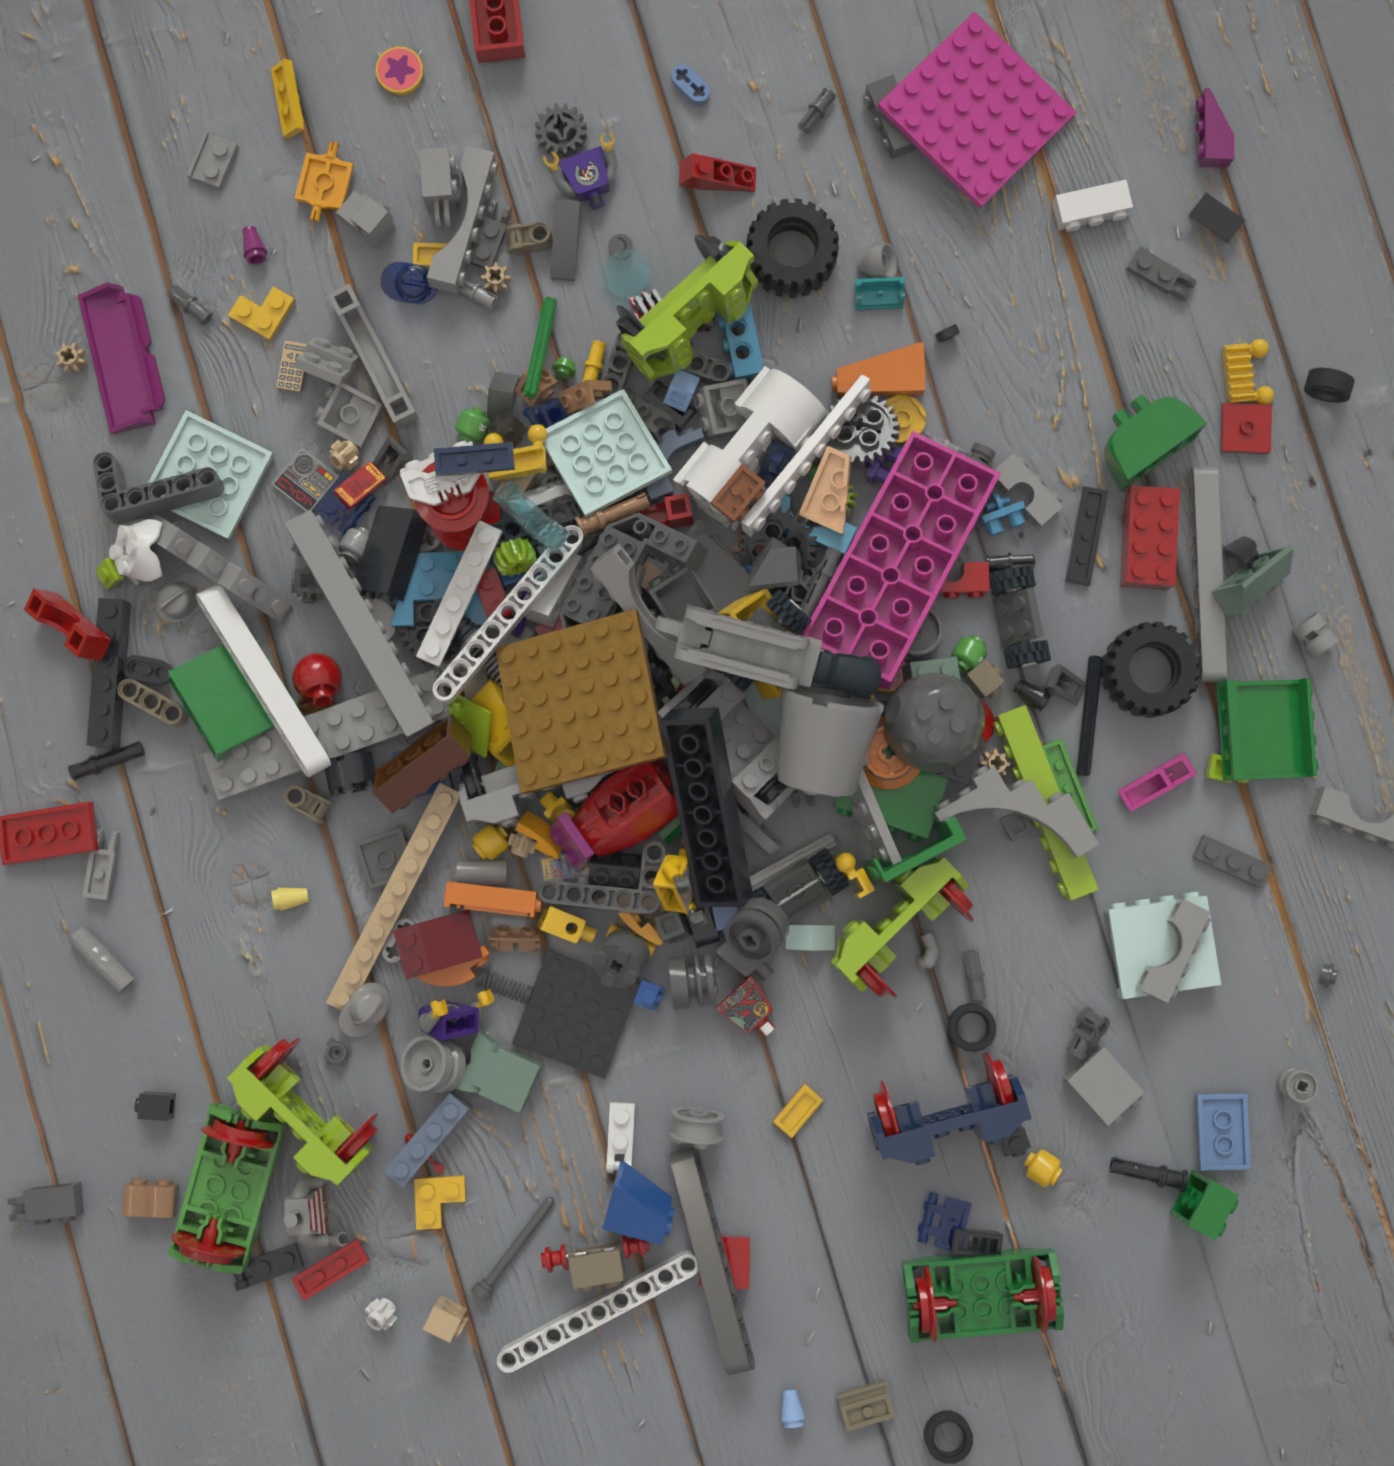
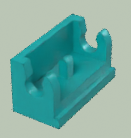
M905 277L856 279L854 285L855 311L903 308L905 302Z

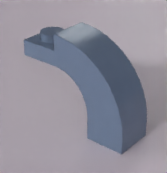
M694 428L681 432L682 436L679 437L675 429L669 430L662 435L663 441L661 443L655 441L668 464L677 453L704 442L701 428L697 430ZM668 476L645 487L651 504L664 500V497L674 495Z

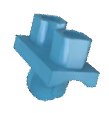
M995 493L991 495L992 502L985 506L987 511L993 509L995 511L981 516V519L978 520L980 527L985 526L988 534L992 537L1004 531L1000 522L1001 519L1008 518L1012 529L1023 525L1025 519L1022 511L1025 505L1023 501L1003 507V505L1010 503L1009 497L1000 499L999 495Z

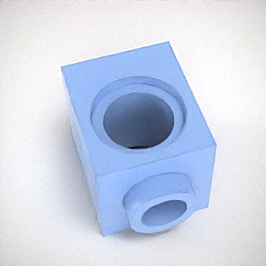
M681 369L677 371L663 403L686 412L700 378Z

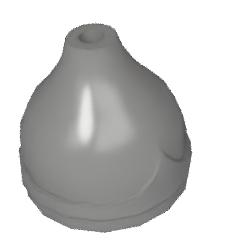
M881 243L871 247L863 259L857 262L858 271L868 274L871 278L895 277L897 259L893 247L889 243Z

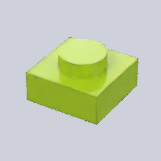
M110 557L105 558L95 569L97 577L103 583L106 591L114 589L124 579V576L118 573L115 562Z

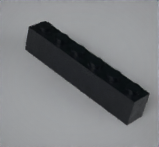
M98 598L96 626L111 638V642L102 661L93 660L86 744L91 747L120 748L124 700L118 694V686L126 678L122 665L128 653L131 603L123 599Z

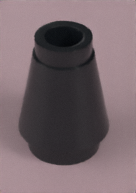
M1021 679L1013 690L1033 710L1038 709L1039 711L1044 709L1052 696L1047 692V689Z

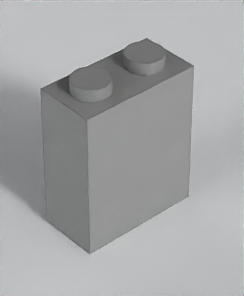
M1100 1045L1087 1056L1086 1060H1082L1063 1078L1107 1126L1118 1123L1124 1117L1122 1113L1128 1107L1133 1108L1142 1100L1141 1095L1145 1093L1105 1047Z

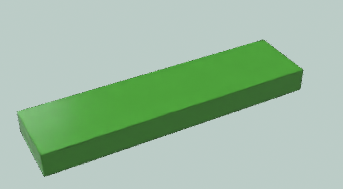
M1062 738L1042 745L1061 795L1069 793L1091 831L1098 830Z

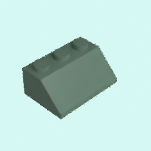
M1292 545L1259 553L1260 558L1252 562L1254 565L1252 568H1240L1211 591L1226 616L1246 614L1251 610L1250 606L1253 603L1262 601L1267 597L1266 593L1269 590L1276 589L1284 583L1283 579L1291 572L1294 550Z

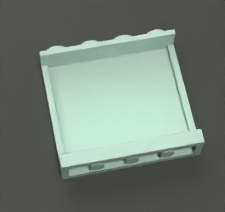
M1198 892L1183 893L1184 898L1181 899H1185L1209 911L1207 896H1199ZM1174 895L1159 897L1160 902L1150 903V899L1135 900V905L1126 906L1125 902L1110 904L1111 909L1104 910V913L1108 914L1119 983V988H1116L1118 998L1128 999L1149 996L1135 989L1145 966L1164 964L1174 954L1177 944L1176 934L1172 926L1167 922L1177 900L1174 899ZM1211 921L1207 930L1200 934L1198 939L1200 941L1199 948L1194 955L1191 954L1187 962L1189 969L1183 978L1180 977L1177 984L1179 987L1178 991L1221 985Z

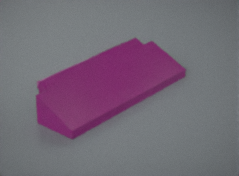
M109 282L77 295L110 434H118L156 424L153 412L164 410L165 396L156 358L149 351L151 337L141 297L129 293L125 294L123 286Z

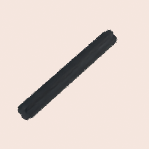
M1095 655L1090 656L1088 659L1087 684L1076 772L1079 776H1089L1091 774L1103 661L1102 657Z

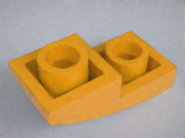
M526 811L519 820L515 830L526 837L537 840L535 849L547 856L557 859L563 851L560 845L556 846L550 838L551 832L549 830L551 825L535 814Z
M618 914L633 931L644 939L657 945L663 943L656 923L652 926L648 922L641 928L639 923L642 920L638 914Z

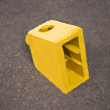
M545 904L537 924L540 930L576 944L579 939L592 943L597 929L585 925L586 920L584 918ZM568 923L574 924V928L571 931L566 930Z

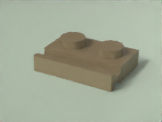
M884 1379L836 1393L847 1432L895 1418Z

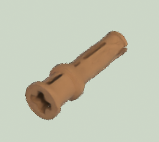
M642 493L612 507L597 510L586 518H579L577 516L575 517L577 527L581 529L583 538H585L588 533L598 529L604 530L608 524L650 508V504L646 494Z

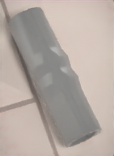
M85 926L77 929L69 937L68 941L119 994L124 992L135 981V978L121 965L117 958Z

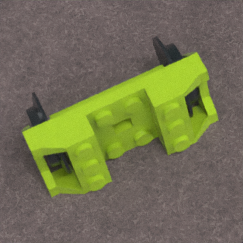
M695 235V243L705 261L642 318L638 320L623 306H616V311L619 315L616 325L622 333V341L620 343L637 369L650 382H653L658 377L674 374L680 369H685L689 366L694 357L689 339L696 334L697 328L713 319L716 311L729 324L734 320L741 319L746 313L753 290L759 284L750 269V264L755 261L754 255L741 242L733 240L723 243L714 236H710L707 239L702 235Z

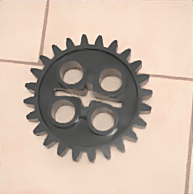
M877 395L872 400L868 398L866 402H861L856 408V413L853 416L855 418L850 421L846 420L841 426L839 435L835 439L831 438L826 444V448L830 446L851 455V467L853 468L856 462H860L861 467L864 468L865 461H869L873 466L875 458L882 462L883 453L891 455L890 447L896 448V440L899 439L900 424L898 422V415L894 414L893 406L887 407L886 400L878 403ZM832 405L829 406V407H830V413H831V411L835 408V406H832ZM878 420V422L872 423L870 421ZM843 438H850L846 441L841 440ZM874 441V443L866 444L865 442Z

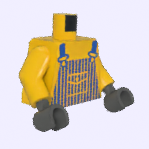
M680 849L677 856H665L653 883L664 910L689 915V919L695 927L707 924L704 912L702 910L695 912L697 908L692 902L694 892L685 849Z

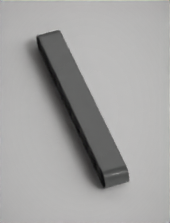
M695 1147L671 1152L670 1163L725 1371L728 1375L754 1370V1355L700 1153Z

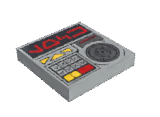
M301 447L271 484L305 512L310 509L313 512L341 477L305 448Z

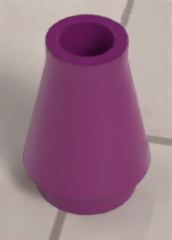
M247 226L242 229L243 256L249 264L263 263L266 260L267 250L256 227Z

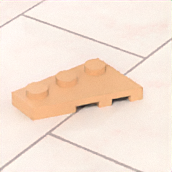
M827 446L799 511L800 516L841 534L845 533L851 455Z

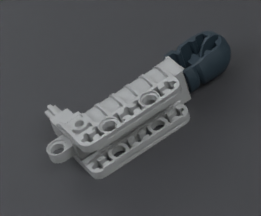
M687 604L683 622L658 616L655 624L656 630L679 636L674 658L793 690H797V687L809 690L812 681L820 684L829 683L831 687L851 693L859 699H865L875 693L881 683L882 671L880 665L871 656L859 657L844 653L833 654L831 651L821 648L822 640L808 636H799L789 631H780L770 626L765 627L754 624L751 621L735 619L732 616L716 614L713 611Z

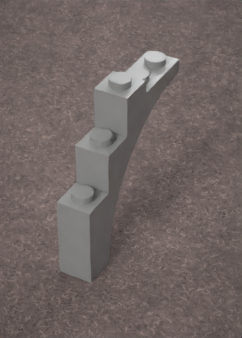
M155 514L152 520L162 522L160 536L155 542L156 544L276 621L281 622L293 603L291 600Z
M985 765L974 771L975 777L970 782L975 789L972 790L970 786L957 793L958 799L951 803L949 799L935 806L937 811L932 813L936 821L940 822L957 813L974 809H998L1014 812L1028 817L1047 828L1064 844L1073 858H1078L1099 845L1069 793L1061 795L1060 792H1057L1047 798L1048 803L1046 804L1032 779L1025 782L1023 778L1011 784L1012 790L1009 791L995 766L988 769Z

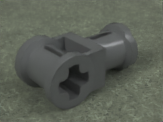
M1084 1007L1076 1018V1024L1072 1030L1076 1033V1036L1071 1046H1067V1052L1082 1060H1086V1054L1091 1044H1098L1101 1037L1108 1030L1110 1020L1105 1016L1100 1017L1095 1014L1092 1008Z

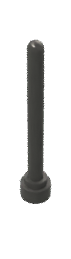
M547 1197L486 1279H482L480 1282L477 1281L471 1291L479 1299L487 1302L493 1295V1285L555 1203L554 1198Z

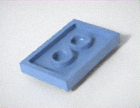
M1195 1094L1198 1169L1201 1171L1251 1169L1248 1094Z

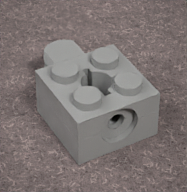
M449 147L419 149L422 198L428 213H435L437 229H442V213L445 216L446 228H452L451 212H457V203H461L460 188H458L457 180H459V167L456 165V157L451 156Z

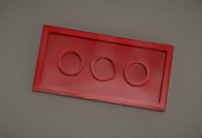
M89 801L0 816L2 865H13L99 851L94 802Z

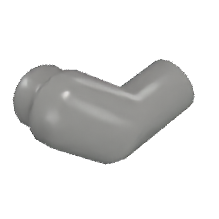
M932 932L921 936L926 951L924 956L918 959V964L924 970L933 968L940 954V949Z

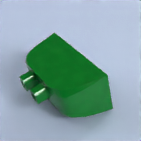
M1140 395L1130 404L1137 414L1130 417L1124 408L1115 413L1112 420L1117 429L1109 437L1105 445L1104 457L1120 492L1125 491L1194 441L1200 435L1207 422L1187 404L1172 396H1166L1150 403L1143 395Z

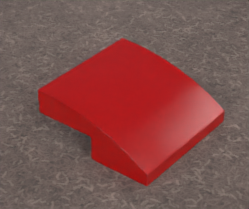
M721 1234L735 1288L749 1289L750 1236H725V1234ZM699 1273V1286H703Z

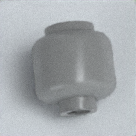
M363 527L348 529L338 546L341 552L340 556H343L350 564L357 565L360 563L370 531Z

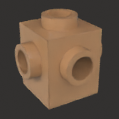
M543 367L536 398L525 397L523 392L528 374L527 369L522 374L521 381L514 391L531 407L541 401L547 402L554 395L555 391L553 389L558 381Z

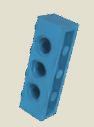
M749 302L744 316L737 321L734 320L731 324L721 315L717 316L719 329H724L726 338L722 339L724 353H729L731 362L727 363L731 370L730 377L734 376V380L744 378L747 381L754 380L763 369L751 304ZM735 327H740L744 330V333L736 336L731 330ZM740 350H745L749 356L746 359H740L736 356V353Z

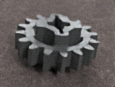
M555 103L554 110L547 106V114L540 113L539 119L541 122H535L536 129H538L535 131L537 139H540L538 141L539 146L544 147L546 145L545 151L547 154L552 150L557 156L560 152H563L564 157H567L570 150L576 154V146L583 147L581 139H587V132L584 131L587 129V124L582 122L584 120L583 114L577 115L576 107L568 110L567 103L564 104L563 108H559V105ZM559 124H561L564 130L563 137H561V133L558 130Z

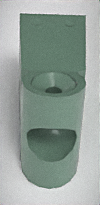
M478 1030L471 1046V1061L466 1066L462 1081L455 1089L478 1093L520 1113L527 1104L544 1063L502 1046L492 1037Z

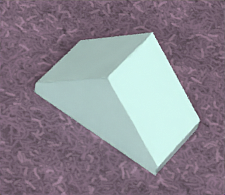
M790 925L785 949L809 951L835 950V925Z

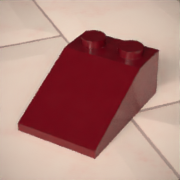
M469 909L393 930L406 979L483 957Z

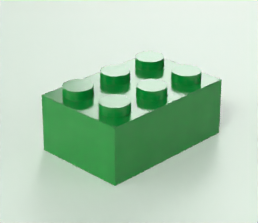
M1192 1169L1188 1176L1185 1192L1179 1193L1169 1214L1190 1228L1216 1241L1217 1237H1221L1225 1232L1227 1226L1225 1222L1229 1214L1234 1213L1236 1210L1239 1195Z

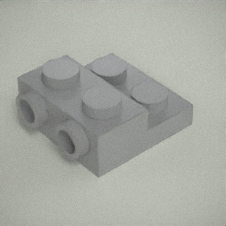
M314 337L306 344L304 353L296 358L294 368L340 386L355 373L359 355L354 354L350 348L337 347L325 338Z
M746 378L695 389L696 394L693 396V403L700 410L701 418H699L698 425L702 432L705 433V437L737 431L747 421L744 416L738 413L734 404L748 387Z
M330 383L324 393V396L327 398L324 406L319 405L313 415V418L316 419L314 425L334 436L351 441L360 448L382 404L345 383H342L340 386Z

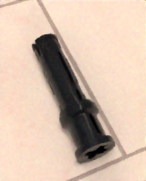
M1112 1157L1110 1161V1173L1154 1182L1160 1188L1164 1186L1176 1188L1182 1193L1186 1190L1188 1183L1187 1170H1182L1181 1172L1167 1169L1166 1165L1154 1167Z

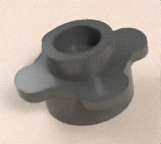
M330 1039L327 1042L328 1048L324 1060L327 1063L333 1062L339 1063L340 1066H345L349 1061L347 1056L348 1051L351 1050V1044L347 1041L341 1043L335 1039ZM336 1050H339V1051H340V1054H339V1055H337V1054L335 1053Z

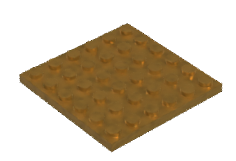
M637 609L514 642L495 649L519 787L522 794L667 758L640 615Z

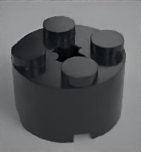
M371 751L343 755L344 757L338 758L337 761L336 757L330 758L331 766L324 769L331 797L346 794V791L351 790L353 793L362 792L374 786L376 769Z

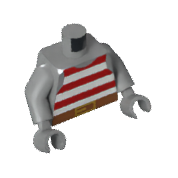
M315 1176L298 1181L292 1194L284 1202L285 1216L283 1221L287 1226L288 1236H296L297 1241L308 1248L326 1247L328 1244L332 1247L346 1246L347 1243L341 1244L339 1242V1236L347 1234L346 1232H332L330 1236L327 1234L329 1233L325 1186L323 1183L336 1184L331 1180Z

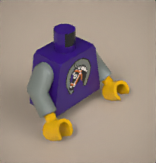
M611 132V141L608 143L603 142L602 133L600 134L599 139L605 149L599 146L560 161L557 154L551 151L554 156L552 163H548L545 156L542 157L543 163L551 168L549 171L556 187L567 196L575 197L577 201L588 200L592 210L600 209L605 205L602 194L610 191L609 185L615 179L617 160L615 149L612 147L614 136Z
M488 989L476 994L479 1001L473 1002L470 1006L445 1001V999L440 1002L433 1001L430 1003L431 1005L422 1006L418 1013L421 1031L442 1041L477 1033L479 1014L484 1010V1006L494 1002L491 990Z

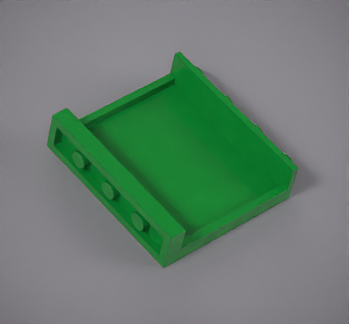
M254 638V639L256 640L257 644L259 645V647H260L261 650H262V647H261L259 641H258L256 638ZM224 644L168 671V681L217 762L225 759L227 752L275 728ZM267 658V660L269 661V663H270L271 666L273 667V664L271 663V661L269 660V658Z
M1310 678L1240 682L1227 680L1216 683L1223 781L1317 776L1318 760L1315 754L1317 740L1313 728L1315 714L1312 709L1311 697L1313 688L1310 684Z
M887 746L885 750H882V754L886 755V759H889L890 756L895 755V753L891 751L890 746ZM921 770L911 783L898 789L882 790L871 786L889 831L897 834L898 830L908 833L906 838L921 842V839H928L935 820L932 813L937 811L935 806L941 803L948 779ZM850 796L837 797L833 804V807L837 808L836 813L849 818L853 814Z
M949 817L934 823L933 825L940 838L901 858V862L882 868L877 858L865 860L864 862L867 866L863 867L869 880H875L876 883H886L966 840L967 838L956 817Z

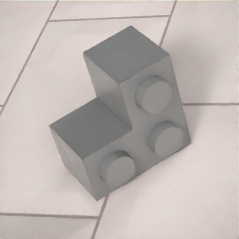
M355 190L336 212L341 222L376 249L382 245L395 229L392 221L393 216L388 212L389 208L378 199L375 202L365 193L360 195Z

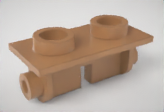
M507 925L492 927L490 935L491 949H496V951H514V943H518V952H536V950H541L540 936L542 930L534 926L511 928Z

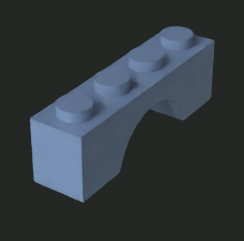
M454 1090L451 1091L384 1172L400 1186L404 1187L472 1106Z

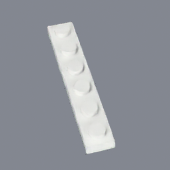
M482 521L478 522L418 650L417 658L437 667L441 666L503 533L501 530Z

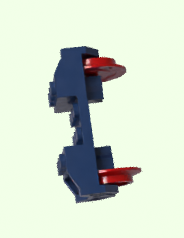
M985 1052L983 1059L988 1081L965 1087L969 1103L924 1116L921 1115L917 1101L892 1107L883 1081H880V1092L873 1094L876 1111L867 1113L876 1150L880 1151L883 1160L893 1158L908 1163L915 1162V1165H922L930 1162L931 1157H935L930 1138L932 1135H934V1138H942L948 1136L949 1131L959 1129V1132L973 1129L974 1133L985 1143L989 1142V1145L1004 1142V1137L1010 1136L1024 1121L1032 1119L1025 1093L1018 1077L1006 1074L1000 1059L993 1061L990 1055Z

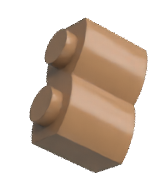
M132 1178L131 1182L124 1185L122 1216L173 1218L177 1215L179 1184H172L171 1179H158L157 1183H147L146 1178Z

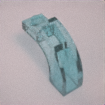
M511 481L493 497V500L548 552H554L562 547L566 539L571 535L563 526L545 514L519 486Z

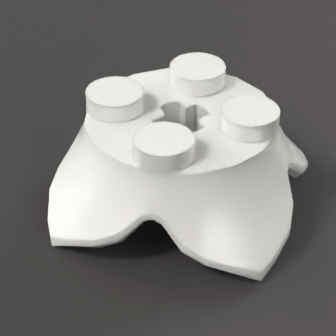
M147 519L130 526L120 525L115 545H111L109 549V557L114 560L118 573L127 576L135 585L139 584V580L145 582L153 581L162 576L158 556L150 550V546L160 536L162 522Z

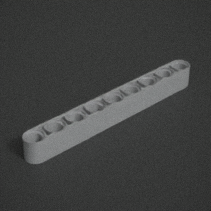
M1217 467L1190 468L1189 501L1195 641L1197 648L1196 657L1200 656L1201 664L1197 665L1198 670H1201V678L1198 681L1200 683L1223 682L1227 678L1225 613L1211 592L1223 583L1219 475Z

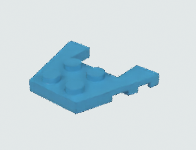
M429 552L418 554L404 601H398L391 621L392 627H414V602H432L444 597L464 552ZM476 589L466 610V615L475 624L483 625L487 621V616Z

